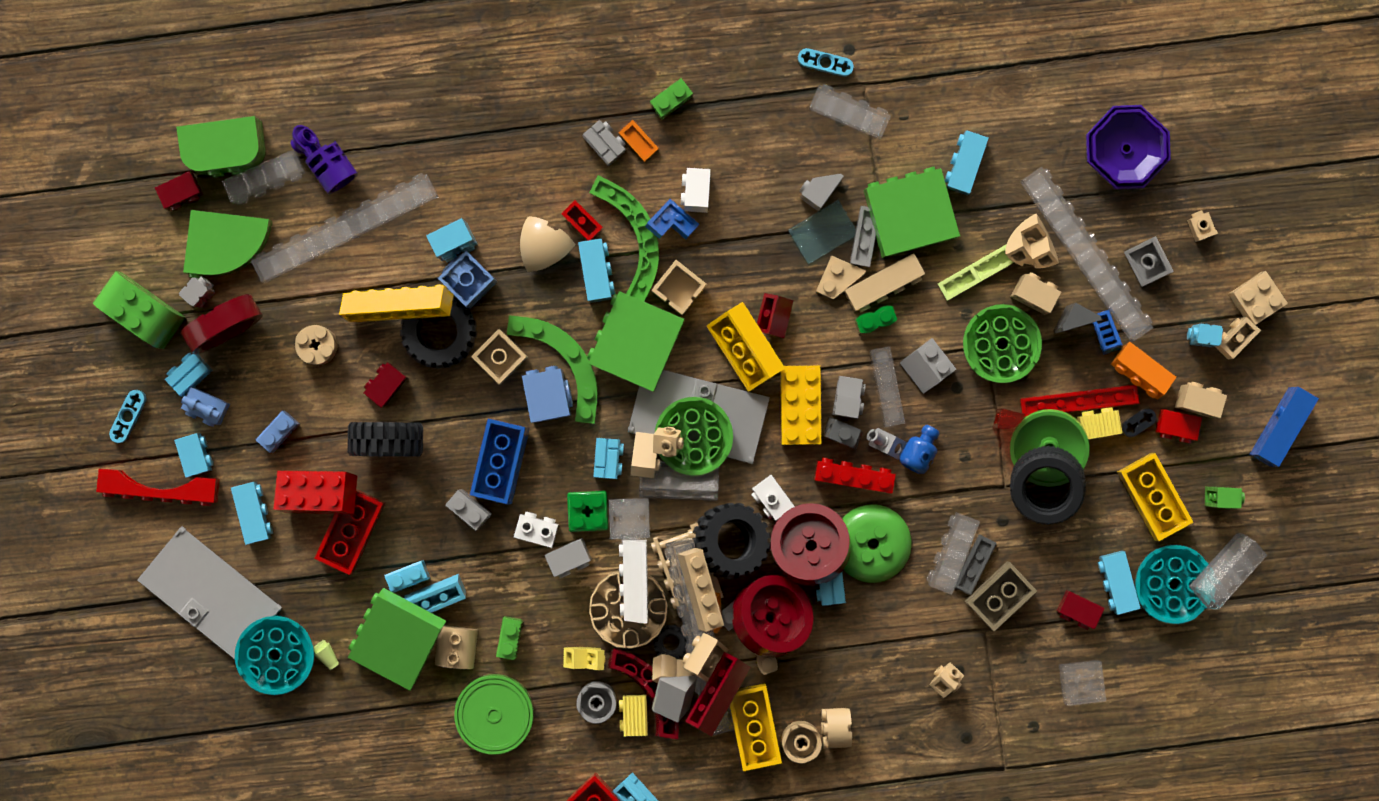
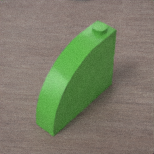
M191 210L183 272L189 274L190 278L199 279L201 275L223 276L243 269L255 260L265 247L270 235L272 221L263 218Z

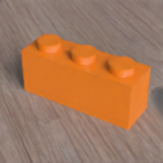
M1131 342L1122 347L1111 363L1118 373L1127 376L1134 385L1140 386L1146 391L1148 396L1157 400L1165 395L1176 379L1175 375Z

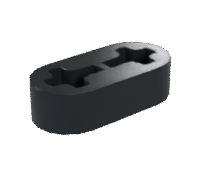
M1151 409L1140 410L1122 423V433L1127 437L1138 435L1155 423V412ZM1144 412L1146 414H1151V417L1149 418L1150 422L1143 421L1142 423H1140L1139 420L1144 418ZM1128 423L1130 425L1137 423V426L1133 428V433L1126 432Z

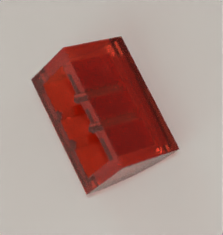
M1003 408L997 409L992 428H1014L1022 422L1025 414Z

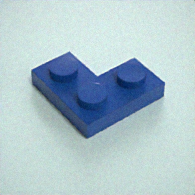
M669 199L647 222L645 227L659 239L671 227L684 239H687L699 226V223L674 201Z

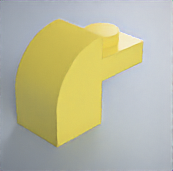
M564 648L563 667L604 670L606 659L604 650H601V648Z

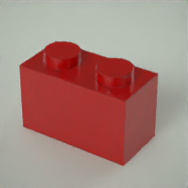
M576 200L561 213L587 241L594 240L604 230Z
M1161 409L1155 433H1160L1161 438L1171 440L1172 436L1179 437L1180 442L1191 444L1192 440H1198L1202 417Z

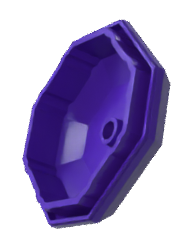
M1142 105L1112 106L1086 134L1087 163L1115 189L1144 188L1171 160L1170 131ZM1124 145H1127L1129 147L1128 152H1125L1123 150Z

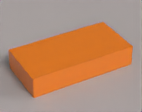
M634 120L618 132L644 162L659 150Z

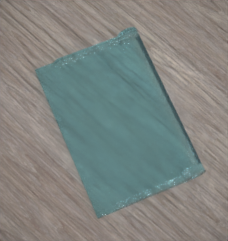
M839 200L788 230L808 264L855 237L856 233L854 225Z

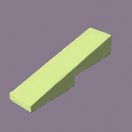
M1006 245L938 283L947 301L1014 263L1006 256Z

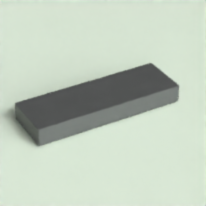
M978 534L953 587L969 595L972 594L997 544L996 542Z

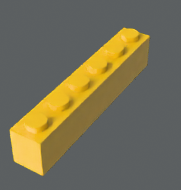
M435 285V287L419 286L418 288L402 287L395 290L386 288L381 291L370 289L367 292L352 291L351 293H343L339 315L349 323L450 316L454 294L443 285Z

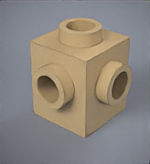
M658 427L653 435V453L662 454L665 457H673L677 455L680 449H683L684 438H681V430H675L673 427Z
M949 662L946 666L943 667L941 665L934 672L935 677L929 685L944 698L960 688L962 685L960 681L964 675Z

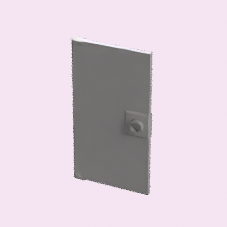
M663 370L654 392L639 386L628 427L629 433L654 434L660 415L670 404L686 397H702L719 405L730 419L733 429V444L727 457L753 464L770 397ZM695 430L690 431L688 434L689 439L692 441H697L700 438L699 433Z
M183 526L179 528L172 539L138 578L141 584L234 659L235 647L241 633L258 619L276 616L282 608L190 534Z

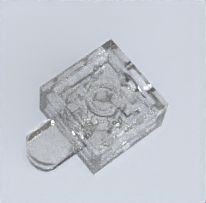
M649 498L609 499L610 539H621V545H623V540L650 538Z

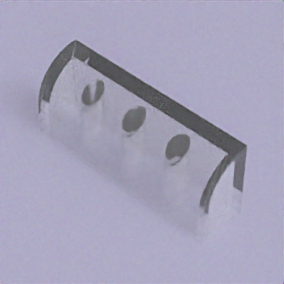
M660 461L659 471H655L654 478L640 477L639 497L718 501L719 467L709 473L692 476L679 473L665 462Z
M1237 533L1189 587L1207 609H1220L1267 555L1253 539L1242 533Z

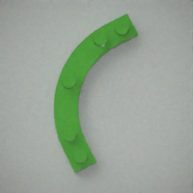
M598 175L589 193L621 211L632 225L637 236L639 245L638 268L626 294L645 302L654 283L659 261L657 236L645 227L650 217L633 195L617 184Z
M509 315L507 335L528 337L545 342L555 348L566 359L574 373L577 384L578 399L575 421L595 424L598 396L597 383L592 365L588 364L589 359H587V355L580 345L566 332L548 322Z

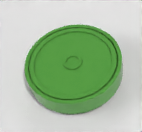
M501 674L484 675L468 684L459 695L454 712L455 725L461 738L471 748L485 754L506 753L520 745L527 737L534 719L533 702L527 690L515 679Z

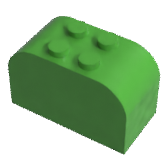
M255 116L176 127L180 157L188 168L199 174L209 175L213 178L224 177V173H232V175L244 174L243 171L259 166L265 157L266 150L262 121Z
M119 271L114 272L93 302L106 315L148 344L159 349L166 347L186 319L181 313Z

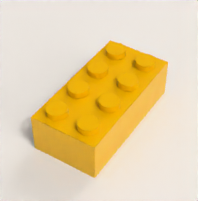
M743 302L707 325L710 333L748 392L785 369Z
M784 366L785 369L780 371L781 445L821 444L820 366Z
M1150 453L1117 471L1155 541H1161L1193 523L1156 453Z
M766 684L740 688L730 704L743 771L781 764L782 761Z

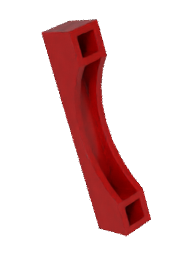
M102 468L98 469L96 492L102 493L103 497H114V494H122V498L134 499V496H141V500L153 501V497L161 498V502L172 503L173 499H178L181 504H192V501H200V505L211 506L212 503L218 502L220 479L196 477L189 483L176 488L156 489L138 483L123 470Z

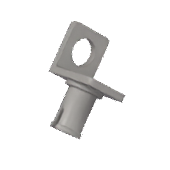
M876 428V430L872 429L867 434V439L870 441L869 446L898 460L900 459V455L907 442L879 428ZM900 443V449L895 453V447Z

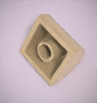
M444 625L437 639L435 665L456 669H473L478 629Z
M703 633L701 637H695L692 646L695 648L691 654H685L682 663L685 664L683 666L685 670L708 682L723 653H727L729 649L717 639Z

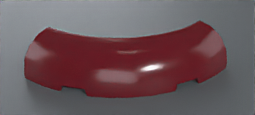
M612 649L607 668L621 672L633 679L645 691L653 706L658 683L652 680L653 667L633 654ZM654 712L656 720L655 736L678 739L679 722Z

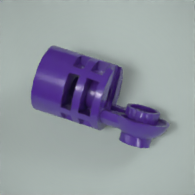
M303 125L294 127L291 146L297 153L305 154L307 157L305 163L328 195L340 190L357 177L358 172L336 141L328 146L324 145L321 147L316 134L311 129Z

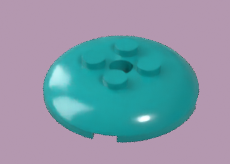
M1181 545L1163 546L1147 555L1138 568L1135 580L1136 594L1145 611L1157 620L1172 624L1191 621L1209 606L1215 587L1214 575L1208 562L1197 551ZM1175 578L1178 581V585L1175 589H1171L1169 583Z
M267 616L254 621L241 633L235 647V664L239 675L251 688L264 694L278 695L294 690L308 677L314 663V647L309 634L299 623L283 616ZM271 650H278L281 655L280 658L277 660L271 658Z

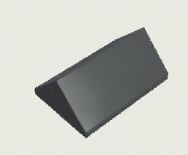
M1073 303L1065 307L1053 331L1056 334L1102 319L1100 315L1077 303Z

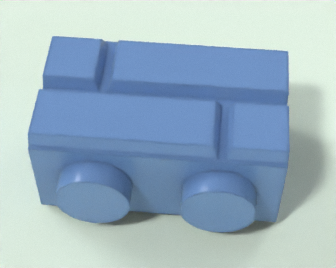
M281 411L257 437L256 441L269 453H274L289 437L292 430H295L300 424L288 412Z

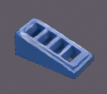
M1106 310L1097 313L1101 316V319H1108V321L1100 324L1097 321L1092 323L1103 355L1122 349V342L1110 311ZM1110 325L1109 329L1100 331V328ZM1113 334V336L1103 339V336ZM1115 341L1114 344L1106 346V343Z

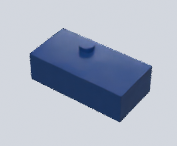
M1288 387L1249 455L1268 466L1279 467L1319 398L1300 387Z
M493 419L487 420L470 491L471 496L504 504H512L530 428Z

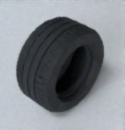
M1054 446L1037 447V449L1034 448L1029 450L1028 453H1024L1015 463L1010 478V495L1014 506L1028 520L1043 525L1058 524V522L1061 523L1074 516L1083 504L1086 494L1085 474L1079 461L1068 451H1064L1062 448L1059 449V447L1055 448ZM1054 468L1064 473L1069 480L1070 488L1066 495L1058 501L1051 503L1040 502L1027 491L1026 481L1030 475L1038 469Z

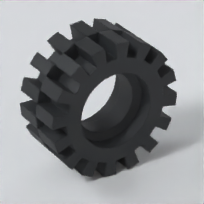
M676 625L662 627L659 635L653 641L654 650L658 656L665 654L676 659L685 655L689 645L686 632ZM669 635L675 636L679 641V645L675 650H667L663 645L664 639Z

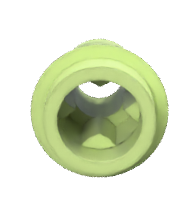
M323 640L314 646V656L328 667L329 670L339 664L330 643Z

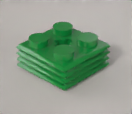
M606 491L569 492L567 494L570 532L608 530ZM586 506L593 509L590 517H586V514L582 513Z

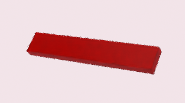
M1136 385L1020 399L1022 418L1034 412L1047 409L1068 413L1139 404Z

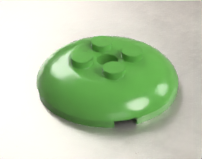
M993 305L981 310L971 319L963 337V350L970 367L982 378L997 383L1013 382L1026 376L1038 362L1042 349L1041 334L1036 322L1022 309L1012 305ZM1000 338L1006 341V347L1003 350L999 349L996 345Z
M686 397L673 402L662 412L655 427V432L658 427H673L675 430H681V438H684L683 449H680L677 455L673 457L659 455L669 467L685 475H703L715 470L725 461L733 444V429L729 417L719 405L702 397ZM690 431H697L700 438L697 441L690 440L688 436Z
M870 504L857 507L842 518L847 526L851 542L850 557L843 569L846 573L857 580L875 583L888 580L903 569L909 559L912 542L908 526L899 514L885 506ZM872 538L878 541V546L875 549L868 547V541Z

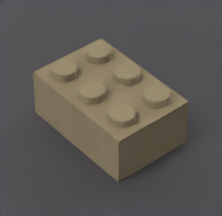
M1007 561L971 594L965 602L991 630L995 631L1037 590L1011 562Z

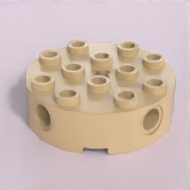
M619 571L612 572L598 583L591 596L589 614L593 628L603 640L616 647L634 648L646 645L659 635L666 622L668 603L664 589L654 577L648 575V622L624 621V616H620V604H624V596H620V584H623V576H620Z

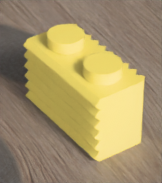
M1113 407L1101 409L1102 413L1094 414V411L1082 412V416L1077 417V420L1085 429L1088 439L1122 434L1119 410L1113 411Z
M647 694L623 695V700H619V712H623V720H620V732L624 731V736H648Z

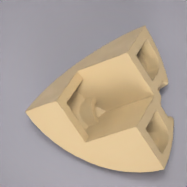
M1037 214L1022 222L1007 242L1006 256L1018 265L1029 264L1034 265L1035 268H1046L1059 263L1049 234Z
M527 217L523 225L520 250L527 272L538 271L555 264L565 257L576 245L563 230L550 228L546 220L537 217Z

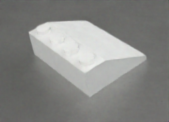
M623 540V545H619V556H623V564H619L620 576H623V584H620V596H624V604H620V616H624V621L647 623V540Z

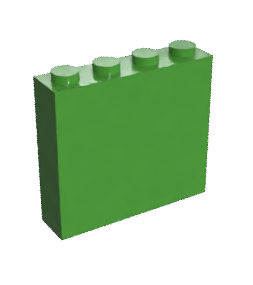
M935 167L926 168L924 173L917 174L916 171L905 174V178L899 180L897 176L886 179L887 183L879 184V181L868 184V188L863 190L882 258L948 241L960 236L941 168L936 170Z
M619 291L618 295L614 294L610 304L613 305L611 312H606L602 321L605 323L603 330H599L595 337V341H597L595 349L591 348L587 359L590 360L588 364L654 392L685 319Z
M383 588L379 594H374L370 602L373 606L371 609H367L363 617L366 621L364 625L360 624L356 631L358 637L356 640H352L348 648L351 650L348 658L411 690L446 620Z

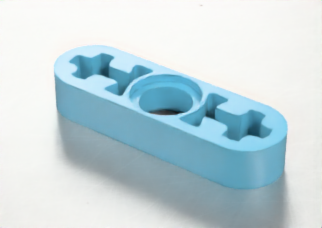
M809 48L801 50L798 55V62L801 66L842 77L849 76L854 68L853 62L848 58ZM809 53V57L815 59L816 55H819L817 66L813 65L814 61L808 60L805 63L801 56ZM824 57L831 60V66L828 68H823L820 65V60ZM835 60H838V65H843L846 62L850 70L847 69L845 72H842L840 67H836V71L832 70Z
M132 390L128 393L110 430L109 435L112 441L123 443L129 438L146 403L144 392ZM139 394V398L141 399V401L136 402L134 405V407L137 408V411L133 408H127L128 404L132 406L134 403V399H132V396H137ZM125 411H130L133 414V419L130 422H126L123 419ZM119 422L123 425H129L128 429L124 427L122 430L124 436L117 439L115 431H120L122 425H118Z

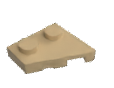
M831 256L816 292L835 299L864 275L866 270Z

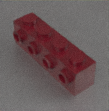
M724 652L685 722L712 737L751 667Z

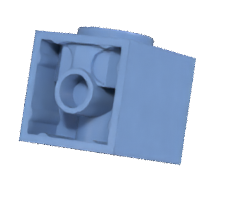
M467 251L456 256L443 269L442 275L438 278L469 309L498 282Z
M558 366L546 367L545 372L539 373L537 369L526 371V375L522 376L531 423L572 415L570 407H573L569 382L564 378L563 369H558Z

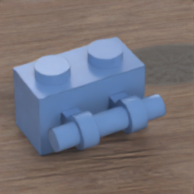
M191 387L187 396H184L181 401L183 404L181 409L186 411V415L195 419L197 416L203 418V423L214 427V424L221 425L230 405L195 387Z

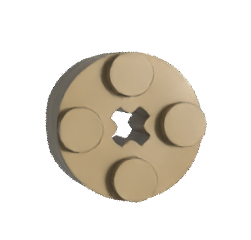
M319 325L305 327L296 336V352L304 362L309 364L323 365L330 362L338 348V342L334 333ZM314 341L320 342L318 350L313 348Z
M821 709L822 721H825L821 722V734L825 735L823 737V749L851 747L852 723L850 709Z
M792 722L785 728L781 738L785 754L794 762H809L820 753L822 746L820 734L815 726L809 722ZM804 738L806 744L799 746L797 740Z

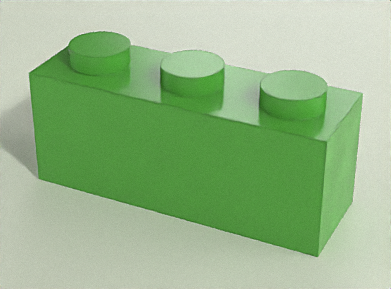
M1205 486V506L1241 508L1245 502V494L1242 492V488Z

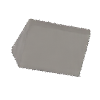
M1156 236L1124 252L1141 286L1174 272Z
M697 677L659 678L652 710L673 721L679 722L690 709Z

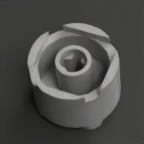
M600 681L585 685L577 698V710L585 720L591 723H602L609 719L614 713L617 704L613 688ZM595 698H599V701L602 702L598 707L592 702Z

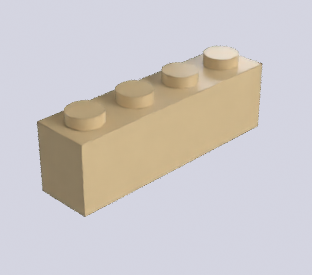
M913 253L844 290V293L854 312L859 310L861 313L871 308L870 303L874 301L880 303L888 299L887 294L891 292L897 294L905 290L904 285L910 282L914 285L922 281L921 276L925 273Z
M693 548L677 554L698 629L707 632L724 626L703 550Z

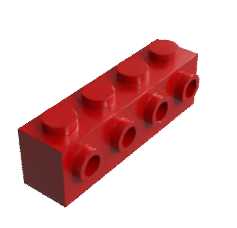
M822 458V461H817L814 475V480L893 493L896 474H891V469L880 468V471H874L872 466L861 464L860 468L852 467L853 463L841 461V465L833 464L834 460Z

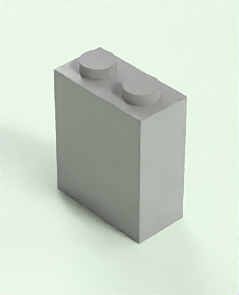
M463 489L457 490L446 503L450 510L474 530L480 529L492 515L489 510Z

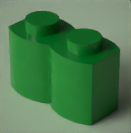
M884 306L874 313L860 315L854 322L859 334H867L878 327L882 328L893 324L897 317L893 306Z

